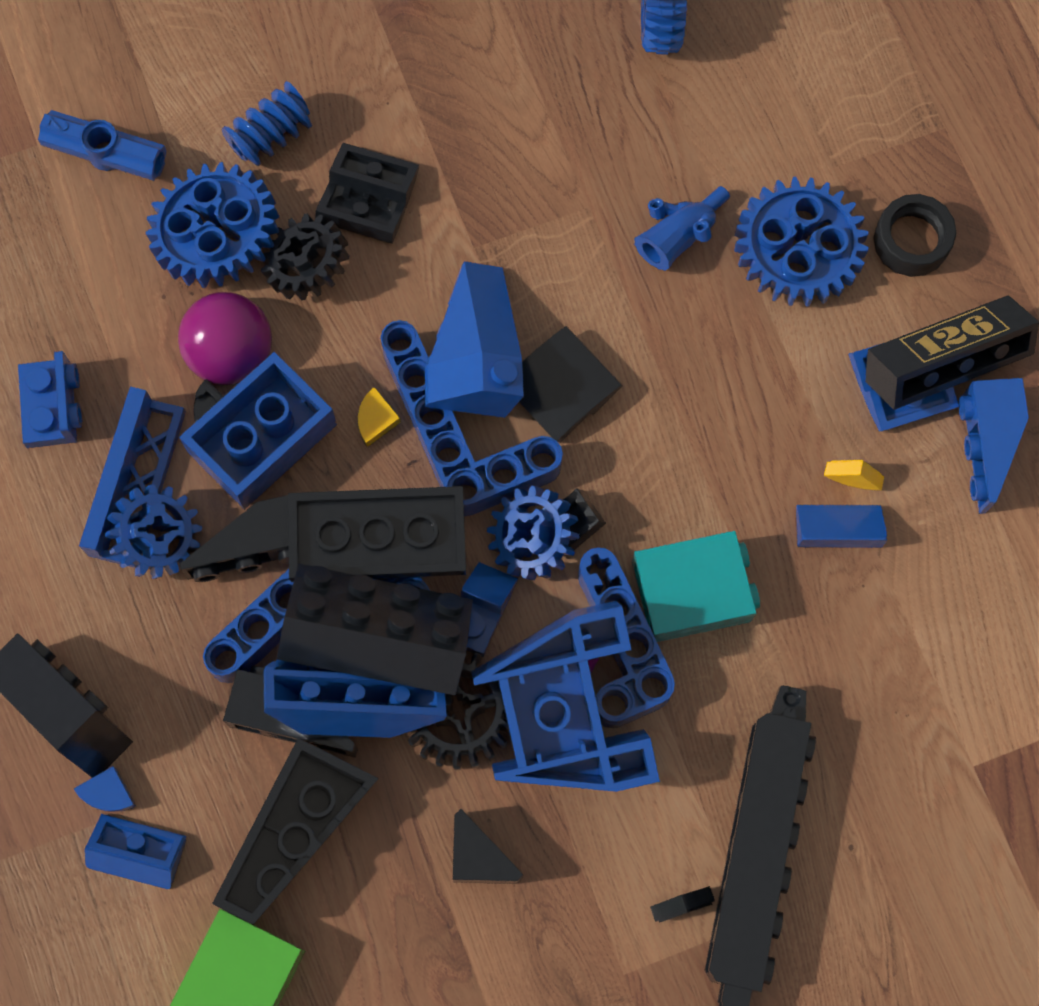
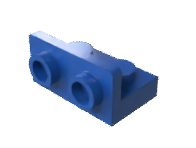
M58 351L54 352V360L18 364L22 438L25 447L35 448L76 443V428H82L83 424L80 404L74 403V389L80 386L76 363L71 364L65 353Z

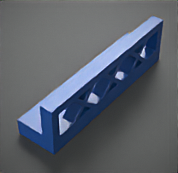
M130 386L79 547L88 557L117 564L121 563L124 558L123 554L111 555L108 550L111 539L106 538L105 533L114 529L115 524L108 521L107 517L112 512L121 513L115 503L120 498H125L131 490L137 487H141L142 491L145 492V485L152 481V484H155L158 494L161 493L186 413L184 407L152 400L146 390ZM151 412L172 416L169 429L152 438L147 429ZM145 434L149 441L142 444ZM164 442L162 452H160L157 446ZM153 448L159 458L157 468L140 477L134 467L137 457ZM133 473L136 480L129 484ZM139 511L130 516L128 524L137 522L140 519ZM150 526L144 528L143 530H140L139 532L147 531L148 533ZM133 543L132 547L142 555V550ZM132 563L129 567L135 568L136 565Z

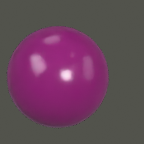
M217 292L197 300L186 311L179 326L178 345L185 364L199 378L207 379L210 383L217 385L239 384L269 357L272 347V331L266 315L252 300L236 293Z

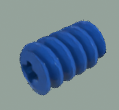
M286 81L284 83L285 92L275 89L271 93L272 101L266 98L261 99L258 102L260 112L250 107L245 112L247 121L241 117L235 118L233 120L234 130L226 126L221 129L227 143L242 160H249L256 166H260L261 161L258 155L260 150L269 157H272L274 152L271 142L275 141L284 148L287 146L283 133L288 132L294 138H298L300 135L296 126L297 123H301L307 129L312 127L309 118L310 111L306 102L290 82Z

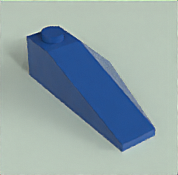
M464 261L450 296L444 320L439 327L432 354L429 356L425 367V407L506 418L523 398L524 392L522 355L504 271L502 267Z

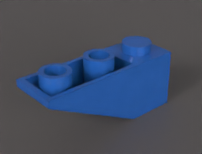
M1023 378L972 381L963 393V396L959 398V415L962 421H966L968 435L964 440V452L966 459L972 461L974 476H971L970 494L972 500L978 502L979 514H985L997 502L1029 419Z

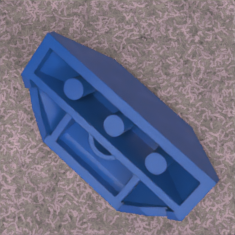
M282 660L272 661L264 668V712L301 734L392 738L443 721L447 716L445 693Z

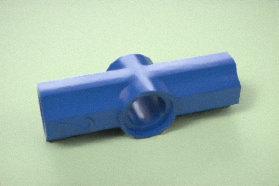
M51 110L48 114H44L40 123L38 141L41 146L89 160L99 170L109 171L117 169L154 181L158 176L160 177L164 168L167 152L164 145L118 131L106 120L98 119L89 122ZM110 142L105 148L95 149L100 143Z

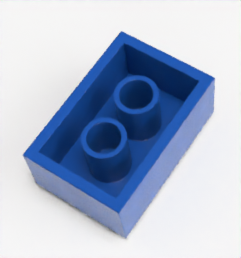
M273 352L179 438L186 451L245 510L337 426L333 409Z

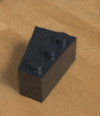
M17 633L0 650V693L58 752L93 778L104 772L133 741L104 714L109 707L90 689L83 694L77 688L82 681L69 668L62 664L57 669L51 663L56 656L40 640L36 639L30 644Z

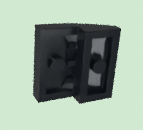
M342 143L329 170V183L317 206L315 218L321 214L328 222L333 221L340 229L392 244L407 208L419 171V164Z
M565 326L522 361L524 396L519 402L553 439L561 443L589 414L594 415L623 385L584 343Z

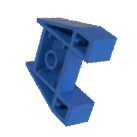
M617 601L573 610L471 671L474 686L499 681L515 758L492 763L495 780L613 792L660 782L651 738L644 729L604 738L588 660L632 650L623 608Z

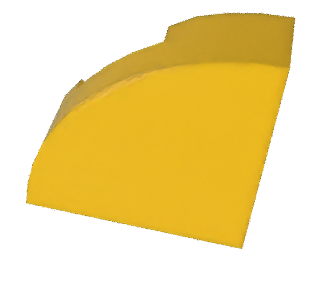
M375 387L366 394L358 412L359 431L367 447L400 423L398 415Z
M864 460L827 462L824 473L825 477L835 482L867 490H882L884 476Z

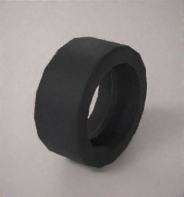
M911 194L904 195L888 205L877 223L873 239L875 251L884 265L895 273L912 277L924 276L938 269L952 250L957 232L955 220L945 205L933 197ZM907 216L924 219L933 226L938 234L937 246L931 253L924 255L905 252L897 246L891 236V229L895 221Z

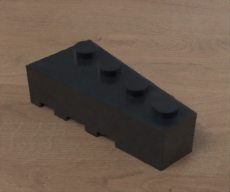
M298 738L212 904L254 925L379 778Z

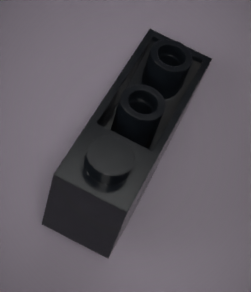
M288 495L256 502L182 561L180 568L188 580L194 579L195 582H208L218 579L220 573L237 569L238 573H249L263 567L262 563L279 560V563L289 564Z

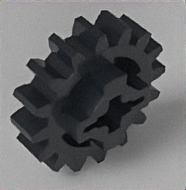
M307 213L303 215L301 223H296L293 218L288 219L289 228L283 230L278 227L279 233H276L278 237L276 240H272L274 247L269 248L270 252L263 253L266 260L264 261L265 266L261 268V272L268 279L267 282L277 293L281 292L289 300L294 294L301 301L306 300L309 291H313L318 297L321 295V286L324 284L333 287L335 283L332 276L334 274H344L345 270L340 265V262L348 260L350 256L344 249L349 245L348 241L342 235L337 225L333 221L328 222L321 214L313 221Z

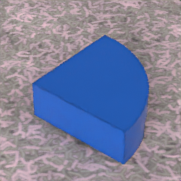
M114 766L74 788L76 794L85 803L99 810L122 812L136 807L118 770Z

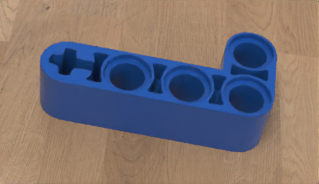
M592 548L584 553L581 558L578 572L579 584L589 605L594 606L611 601L623 603L628 611V614L624 617L629 640H639L646 648V654L639 658L630 657L626 652L613 654L623 677L607 683L600 688L596 695L601 725L607 728H618L664 707L674 692L675 682L617 558L606 548ZM596 564L599 569L607 568L604 576L607 589L602 593L603 583L597 573L590 575L591 565ZM648 678L658 679L664 685L665 693L661 697H650L643 691L642 682ZM607 696H618L625 703V712L617 716L609 715L602 707V700Z

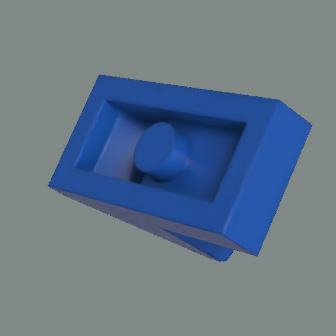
M478 562L462 587L461 597L473 599L467 650L484 657L518 578L481 562Z

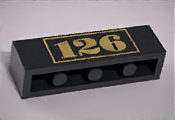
M1009 295L869 348L865 382L893 410H896L1034 355L1039 321Z

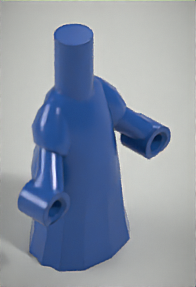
M719 186L702 202L684 201L679 202L678 205L664 202L659 198L649 201L648 209L650 216L657 220H663L634 238V245L638 253L645 261L657 269L664 271L669 269L675 259L690 248L696 239L701 242H707L711 239L710 228L716 222L715 211L730 199L729 192L724 187Z

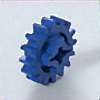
M150 484L145 488L144 495L137 487L129 492L131 502L122 497L115 503L121 513L112 512L107 517L108 521L115 524V528L107 531L105 537L116 539L117 545L113 546L109 552L111 555L120 552L123 554L124 558L120 563L121 568H125L132 563L136 565L135 576L137 577L143 576L150 569L152 579H158L163 575V567L169 575L179 572L177 562L181 563L190 556L187 550H196L200 547V543L192 539V535L202 531V526L191 523V518L198 511L197 509L186 511L183 506L188 497L184 495L176 500L173 499V488L170 486L158 494L156 485ZM142 505V510L139 511L140 519L137 522L128 524L133 511ZM165 508L174 515L176 520H174L168 513L165 512ZM152 525L153 529L160 530L161 532L168 531V533L156 538L154 534H148L147 531H139ZM179 539L175 551L166 558V554L169 553L168 545L170 542ZM131 543H134L142 550L143 556L132 547Z
M530 486L529 492L517 488L514 491L515 500L506 497L501 499L502 505L505 508L502 512L492 511L491 515L498 521L496 526L488 527L487 532L495 535L496 540L491 542L488 548L489 550L500 552L495 563L505 567L508 566V574L517 577L522 575V578L528 580H535L537 575L543 578H550L551 566L561 570L565 568L564 562L561 559L564 554L574 556L575 551L568 544L570 540L579 539L578 533L570 531V526L575 524L578 518L571 514H565L571 504L563 499H558L559 493L549 489L544 491L543 488L537 486ZM532 506L544 507L542 510L536 508L532 513L527 510V508ZM532 554H536L539 557L532 561H524L522 559L524 556L530 557Z

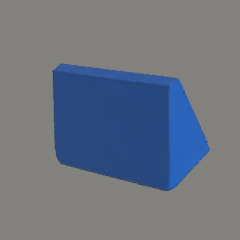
M796 505L797 547L882 548L887 542V531L881 505Z
M101 814L85 847V865L92 870L170 889L185 846L186 836Z

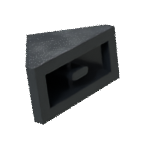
M460 809L454 815L453 883L517 884L523 878L520 870L472 819Z

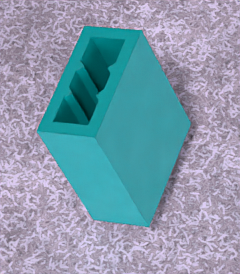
M736 531L634 552L632 566L644 616L657 642L750 623L756 615V609L760 608L757 586L755 583L749 584L745 568L750 566L748 550L744 542L738 543Z

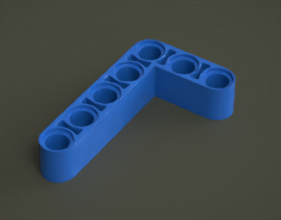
M401 320L393 321L385 326L380 338L384 360L439 486L469 485L477 491L471 499L463 500L464 516L474 515L501 504L503 497L515 498L514 491L517 488L529 492L530 486L542 487L557 479L561 471L563 452L560 444L548 436L535 437L475 462L453 411L425 407V384L417 388L406 384V381L412 376L419 375L425 378V367L429 357L417 330L412 324ZM402 339L411 343L409 348L403 351H395L390 348L391 344L396 340ZM434 411L442 414L443 419L437 424L430 425L422 421V417L428 412ZM446 448H453L460 453L459 457L452 462L442 461L438 458V454ZM544 453L550 455L554 459V463L549 467L543 468L535 465L532 459L537 454ZM507 469L512 471L516 477L510 483L503 484L497 482L493 475L498 470Z
M289 569L205 647L203 653L204 664L214 678L220 682L233 683L237 669L249 672L251 666L258 664L280 643L286 609L281 608L279 603L284 594L291 592L294 583L290 582ZM420 577L387 578L381 580L396 584H410L416 588L430 590ZM263 621L269 624L267 634L261 639L255 640L248 637V629L253 623ZM224 651L235 652L236 661L232 667L225 670L216 668V659Z

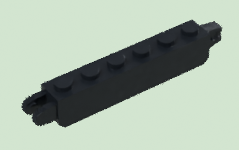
M781 685L778 688L770 713L759 718L751 727L704 969L711 982L720 984L717 999L718 1006H749L751 993L762 992L763 984L770 985L773 977L775 958L768 956L771 939H778L781 933L783 912L777 911L780 893L787 894L792 868L785 866L788 849L794 850L796 848L799 836L800 823L793 822L796 805L803 806L807 793L808 780L801 778L804 761L811 762L816 744V737L809 735L811 723L806 722L807 691L799 688Z

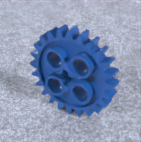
M219 162L215 172H211L207 164H203L200 175L196 176L191 169H188V180L182 182L174 177L172 180L176 188L173 191L164 188L160 190L165 201L152 202L151 205L157 214L147 216L146 220L152 229L146 231V235L151 242L149 248L163 270H168L173 279L176 280L181 276L186 285L190 286L197 278L202 288H206L210 278H214L219 287H222L224 276L230 274L232 279L237 282L239 281L238 270L241 268L250 273L254 272L250 262L253 259L263 262L266 260L261 248L274 247V243L269 235L279 233V229L274 221L280 218L274 206L276 202L262 179L257 180L251 170L243 174L239 165L235 164L228 173L223 162ZM188 208L196 210L197 212H199V214H197L194 211L192 212L191 210H188ZM227 236H229V237H231V238L233 237L234 239H236V240H238V241H237V242L232 241V240L229 239Z
M793 177L789 188H786L780 180H777L774 193L768 188L763 187L759 195L760 200L751 197L747 206L749 210H742L739 221L742 224L737 225L734 235L740 238L736 241L734 251L744 253L740 256L738 266H751L746 277L747 281L759 278L761 283L758 292L760 293L769 287L774 289L773 301H776L783 293L788 295L789 306L794 304L797 296H802L805 306L809 307L814 295L824 304L828 300L829 290L839 297L844 289L843 283L851 286L856 278L854 273L861 272L864 265L861 259L865 258L869 247L862 244L869 235L868 231L859 230L865 218L864 216H851L856 203L851 202L843 205L841 200L844 191L841 190L834 196L828 194L830 189V183L828 182L818 190L815 189L813 178H809L806 187H800L797 177ZM806 211L814 219L805 220L798 216L797 212ZM825 222H828L830 224L825 227H822L821 229H817L818 226ZM764 233H776L782 240L771 241L765 237ZM811 235L810 240L807 244L804 240H806ZM794 239H795L798 243H796V244L792 247V244H793ZM831 242L837 246L838 250H826L821 243ZM783 253L785 254V256L779 259L778 261H774L772 259L777 256H780ZM788 264H801L806 272H794Z

